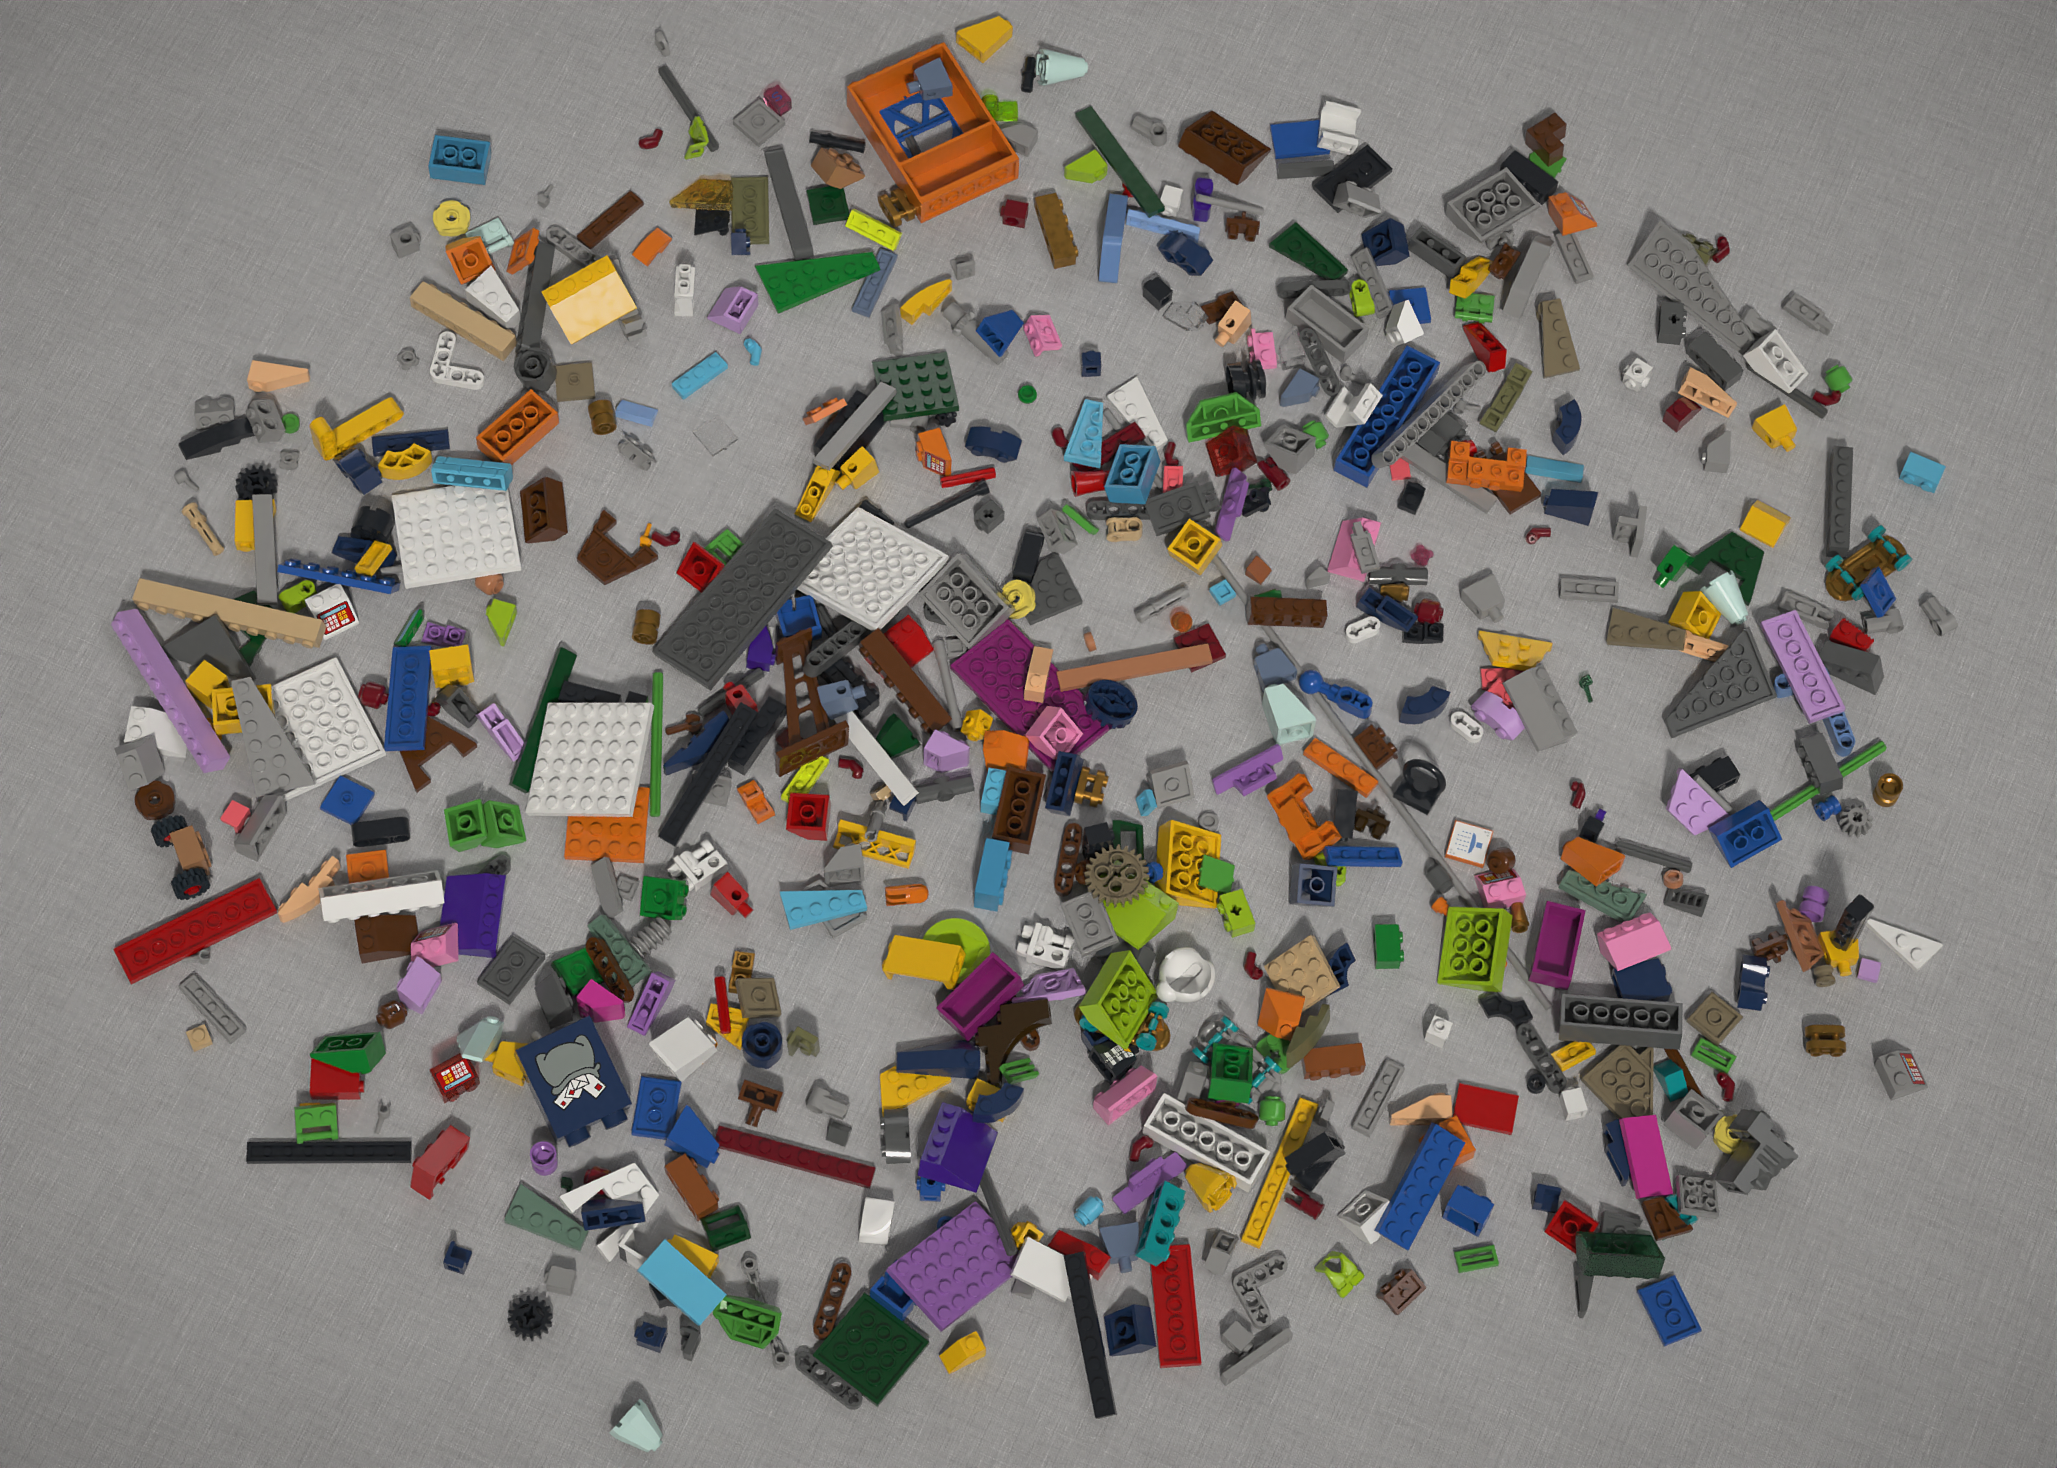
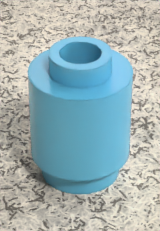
M1089 1196L1076 1209L1074 1217L1082 1226L1090 1225L1104 1211L1102 1207L1104 1204L1098 1197L1095 1196L1093 1198Z

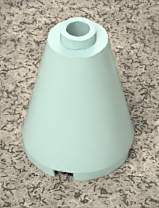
M1040 49L1041 54H1037L1036 75L1040 76V80H1037L1039 85L1046 86L1083 77L1088 71V64L1084 58L1048 49Z
M1732 570L1709 582L1708 587L1704 586L1699 590L1731 624L1736 623L1738 626L1747 620L1748 612Z

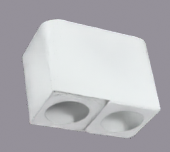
M866 1197L859 1242L888 1245L895 1202Z

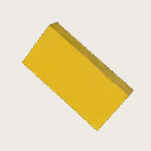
M374 541L355 566V571L372 577L391 552V545Z

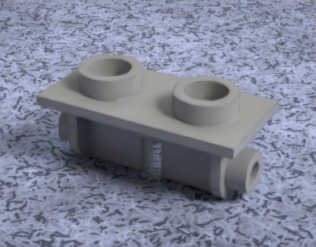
M624 436L622 437L625 442H621L618 445L619 452L630 460L635 454L636 457L632 462L640 467V469L647 471L651 467V464H649L651 461L657 462L652 458L654 454L646 448L644 450L639 448L638 445L640 443L632 437L629 439Z

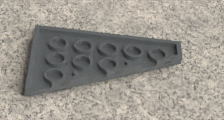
M1750 627L1741 631L1664 720L1671 738L1778 697Z

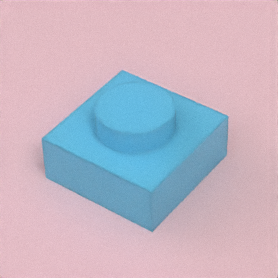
M1226 579L1209 588L1210 594L1219 606L1236 597L1235 591Z
M1152 789L1144 790L1136 798L1141 816H1148L1157 808Z

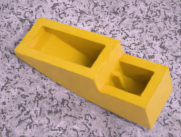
M1478 256L1462 266L1460 274L1451 279L1449 293L1464 299L1470 296L1489 275L1490 271L1488 269L1493 261Z
M947 279L935 283L915 294L900 308L901 318L913 325L923 312L930 316L952 291V280Z

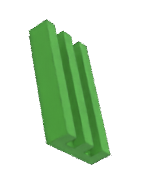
M1067 504L1063 507V512L1092 535L1097 534L1099 529L1076 509Z
M1700 1038L1691 1054V1057L1728 1074L1737 1057L1703 1038ZM1701 1045L1729 1059L1730 1061L1728 1062L1718 1057V1055L1703 1049Z
M1030 1058L1005 1063L999 1068L1009 1084L1034 1079L1039 1075L1038 1071L1033 1070L1035 1068L1034 1064H1029L1031 1062ZM1028 1071V1073H1026V1074H1022V1075L1010 1077V1075H1017V1074H1020V1073H1022V1072Z
M1494 1245L1454 1252L1458 1273L1499 1265ZM1490 1251L1492 1253L1489 1255L1477 1256L1462 1260L1460 1259V1257L1473 1254H1479ZM1493 1259V1261L1462 1266L1463 1264Z

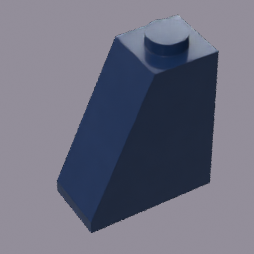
M1551 489L1550 496L1546 495L1543 506L1546 507L1544 514L1589 526L1599 492Z

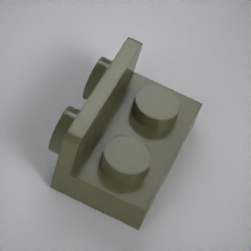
M798 1026L795 1031L792 1030L787 1036V1048L790 1056L793 1057L798 1048L807 1056L813 1055L816 1057L820 1051L818 1037Z

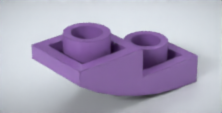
M427 622L421 642L445 648L461 646L466 631L450 625L442 627Z

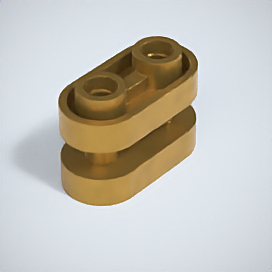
M899 188L892 190L890 198L886 194L878 197L881 210L894 228L902 225V218L907 222L915 219L916 209L913 204H909L907 201V195L904 190Z
M1083 766L1074 803L1082 804L1083 799L1090 800L1089 806L1097 808L1098 804L1102 805L1104 793H1101L1102 787L1106 788L1109 776H1106V771L1098 770L1097 775L1089 774L1090 768ZM1087 782L1094 783L1092 793L1085 791Z
M1809 1025L1805 1027V1037L1811 1039L1806 1042V1052L1811 1056L1818 1057L1822 1054H1830L1832 1057H1840L1846 1052V1042L1840 1040L1845 1037L1844 1026Z

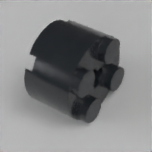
M371 506L360 507L351 528L350 536L356 539L372 542L379 541L387 544L395 525L393 516L379 508H376L375 511L370 510Z

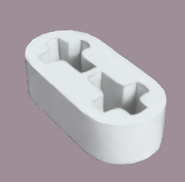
M1371 616L1350 624L1345 633L1347 641L1358 643L1375 636L1380 630V621L1376 617ZM1370 623L1372 626L1375 625V628H1368V624ZM1351 631L1358 632V635L1356 637L1354 634L1351 635Z
M1458 711L1452 714L1450 726L1454 731L1471 743H1477L1482 739L1483 728L1480 724L1463 712ZM1459 719H1462V720H1463L1462 723H1458V724L1455 723L1456 720H1459ZM1471 731H1478L1477 735H1471Z

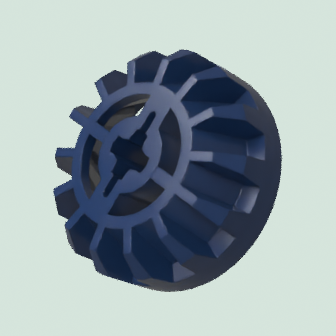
M1099 680L1093 683L1084 699L1085 710L1088 715H1092V721L1098 720L1101 722V727L1108 725L1109 729H1115L1116 727L1121 729L1130 724L1138 709L1137 700L1133 693L1124 685L1112 680Z

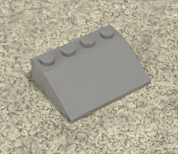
M1506 167L1447 203L1446 216L1459 230L1482 243L1540 208V204Z
M959 553L918 594L968 649H971L999 627L1016 610L965 555Z

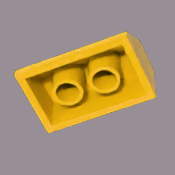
M271 684L256 685L275 716ZM211 689L213 726L216 735L242 733L233 689Z

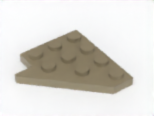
M1620 1045L1582 1077L1581 1081L1618 1119L1653 1115L1654 1048L1648 1047L1639 1055L1631 1046Z

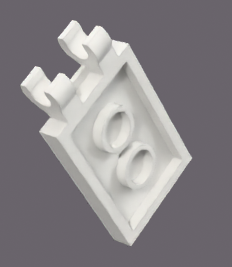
M1026 1237L1009 1275L1061 1302H1065L1067 1298L1072 1301L1064 1255L1030 1237Z

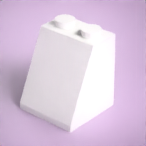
M689 1017L649 1043L654 1054L681 1082L718 1051L714 1045L716 1041L710 1034L705 1036L701 1031L703 1027L696 1019L692 1021Z

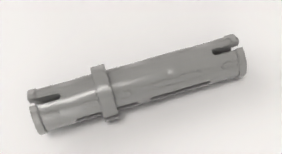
M1183 585L1161 599L1150 602L1148 606L1135 612L1138 622L1142 623L1150 617L1160 615V612L1189 597V591Z
M883 801L876 802L874 810L870 813V822L865 833V839L868 838L867 841L869 842L877 840L881 824L885 821L887 804L884 805Z

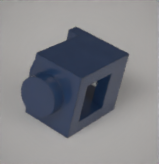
M735 229V233H731L732 255H751V251H747V248L750 247V236H746V229Z
M1088 351L1082 353V377L1101 376V352ZM1096 367V370H1086V368Z
M643 1322L642 1326H637L634 1337L637 1338L638 1346L661 1353L668 1333L665 1327L661 1328ZM646 1333H653V1336L648 1337L646 1336Z

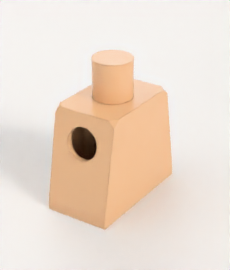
M1235 300L1219 322V335L1214 341L1221 347H1224L1228 341L1235 344L1252 324L1251 310Z

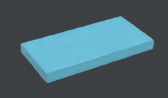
M665 1239L637 1270L638 1273L698 1326L703 1323L727 1295Z

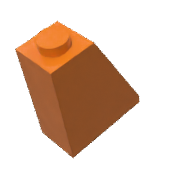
M1576 837L1564 844L1562 847L1563 853L1560 858L1593 885L1598 886L1621 870L1625 855Z

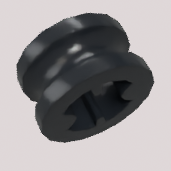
M1533 1074L1529 1077L1526 1086L1530 1093L1540 1094L1544 1090L1546 1081L1542 1075ZM1535 1080L1539 1081L1537 1088L1533 1087Z

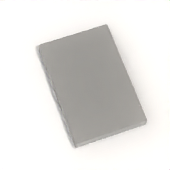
M1086 892L1060 903L1082 958L1119 942L1103 902L1099 903V896L1093 899V892Z

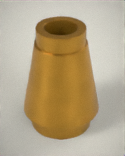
M1405 583L1382 584L1380 595L1384 597L1387 595L1393 600L1400 602L1408 601L1409 586L1405 585Z
M1515 902L1511 905V915H1513L1511 928L1515 933H1523L1528 930L1529 921L1523 903Z

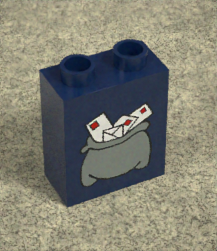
M590 1015L515 1050L514 1057L555 1143L565 1139L568 1147L571 1148L591 1138L587 1128L599 1122H602L605 1129L609 1130L628 1120L624 1111L630 1108L632 1102Z

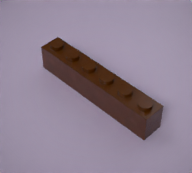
M879 628L859 643L861 655L864 658L868 657L872 662L871 666L874 671L881 673L885 678L883 681L886 686L894 689L897 693V699L900 703L907 705L909 714L914 719L917 718L920 721V727L926 734L932 735L934 730L939 731L952 720L950 715Z

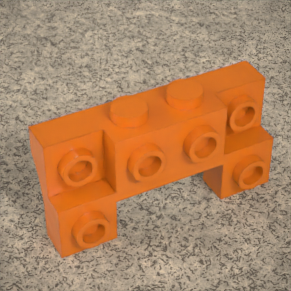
M1451 441L1446 483L1467 485L1472 488L1484 487L1494 491L1501 489L1522 492L1524 470L1526 467V449L1508 447L1506 461L1469 457L1470 443Z
M1298 773L1287 783L1270 792L1266 797L1278 815L1279 823L1285 827L1289 840L1295 844L1303 860H1311L1325 846H1333L1342 837L1331 821H1326L1320 827L1317 825L1303 801L1313 791V788L1305 774Z

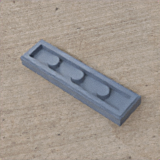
M880 248L876 257L880 271L867 276L852 307V312L870 318L897 261V254Z

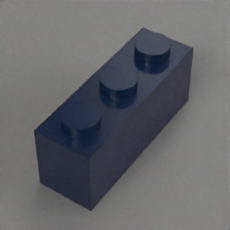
M1058 752L1045 806L1051 813L1065 816L1071 815L1084 759L1077 754Z

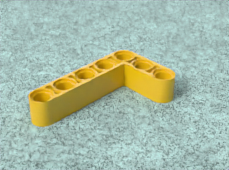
M390 397L333 430L324 417H318L309 425L313 444L324 460H330L348 448L359 444L397 422L403 417L404 412L396 401Z

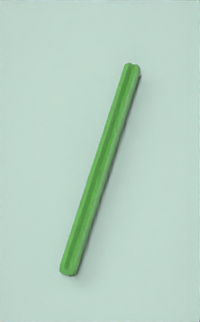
M655 672L653 673L652 704L654 705L651 726V817H659L661 812L663 673Z
M1877 742L1841 765L1839 770L1843 778L1885 752L1887 746L1884 742ZM1811 784L1770 810L1773 820L1776 821L1819 793L1818 789L1814 788Z

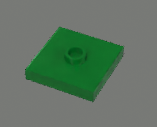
M586 947L551 963V967L556 971L558 978L562 976L566 986L565 989L571 997L579 994L591 979L598 984L605 982L587 953Z

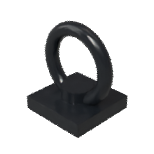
M1412 759L1403 766L1404 779L1395 791L1393 798L1428 815L1441 793L1445 790L1446 780L1443 773L1435 765L1425 760ZM1414 767H1421L1430 771L1436 779Z

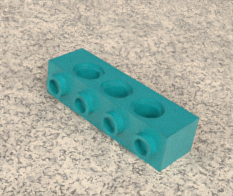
M1167 1181L1162 1182L1155 1188L1135 1256L1154 1266L1168 1259L1170 1255V1250L1168 1249L1175 1238L1174 1229L1180 1221L1179 1213L1185 1204L1184 1196L1186 1191Z

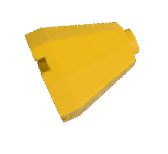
M1202 1163L1191 1164L1185 1171L1187 1183L1203 1208L1209 1213L1213 1212L1212 1209L1215 1211L1219 1210L1231 1198L1233 1194L1230 1192L1231 1187L1235 1189L1237 1185L1235 1176Z

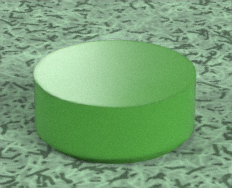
M286 414L281 418L285 427V433H295L300 428V421L296 415Z

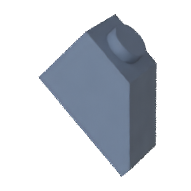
M1299 369L1282 394L1280 406L1287 407L1310 401L1312 396L1316 397L1320 390L1318 386L1319 378Z

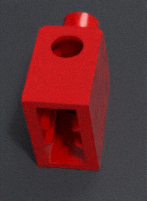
M732 681L724 685L726 705L732 715L740 702L758 712L757 704L743 685L735 686Z
M729 872L713 885L710 895L731 915L739 912L744 918H747L754 911L747 904L749 894Z

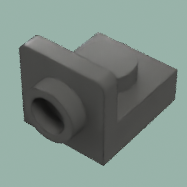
M681 1326L680 1335L688 1338L684 1340L681 1347L683 1358L692 1361L701 1341V1335L692 1326H687V1328Z

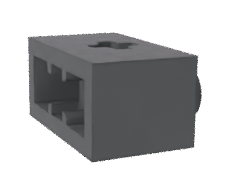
M1661 302L1657 343L1680 345L1681 339L1685 338L1686 327H1683V322H1686L1687 311H1684V303Z

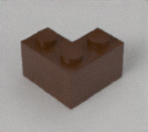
M1554 112L1526 130L1525 144L1548 167L1563 158L1564 144L1560 140L1565 138L1567 124Z

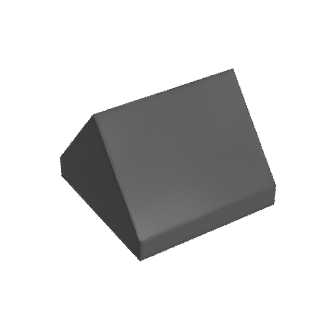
M833 1121L829 1126L826 1140L845 1147L852 1128Z

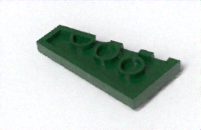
M1297 222L1269 243V248L1326 280H1340L1348 273V269Z

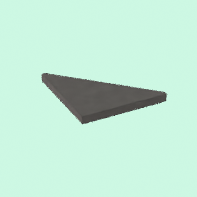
M218 614L162 646L168 658L197 666L206 660L222 673L239 678L251 677L252 680L256 679Z

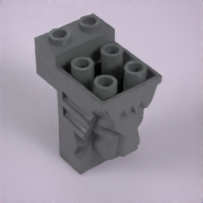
M1742 1109L1728 1128L1742 1140L1715 1178L1728 1192L1748 1195L1751 1189L1767 1190L1771 1179L1777 1176L1782 1168H1787L1798 1158L1794 1148L1787 1142L1781 1141L1779 1139L1780 1135L1771 1130L1775 1124L1770 1120V1115L1762 1110Z

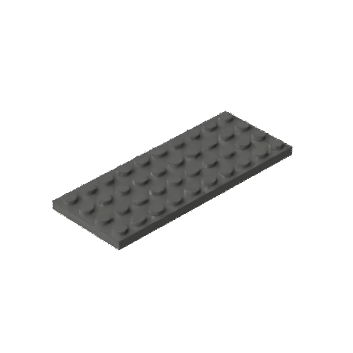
M774 508L652 651L653 654L711 691L833 547L832 543Z

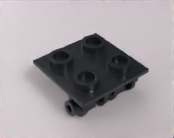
M730 196L696 203L694 235L718 231L722 236L727 235L729 232L728 223L730 222Z

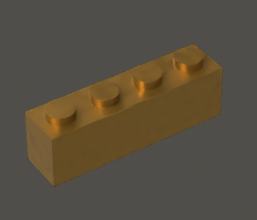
M1057 193L1035 197L1034 208L1054 269L1075 265L1076 257L1079 256L1077 246H1073V233L1071 230H1068V218L1062 212L1064 209L1062 199H1058Z

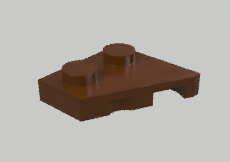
M1663 1197L1642 1202L1641 1206L1656 1241L1690 1233L1693 1230L1690 1224L1687 1225L1679 1218L1680 1214L1675 1209H1672Z

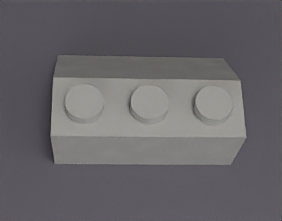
M264 795L261 801H257L254 813L246 819L244 829L234 839L236 852L258 862L287 814L283 797L279 795Z

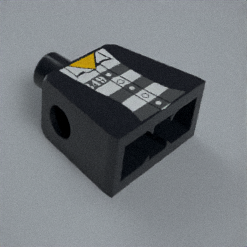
M1110 1040L1094 1046L1088 1058L1111 1085L1132 1069L1137 1060L1135 1054L1139 1053V1047L1129 1044L1127 1049H1123Z

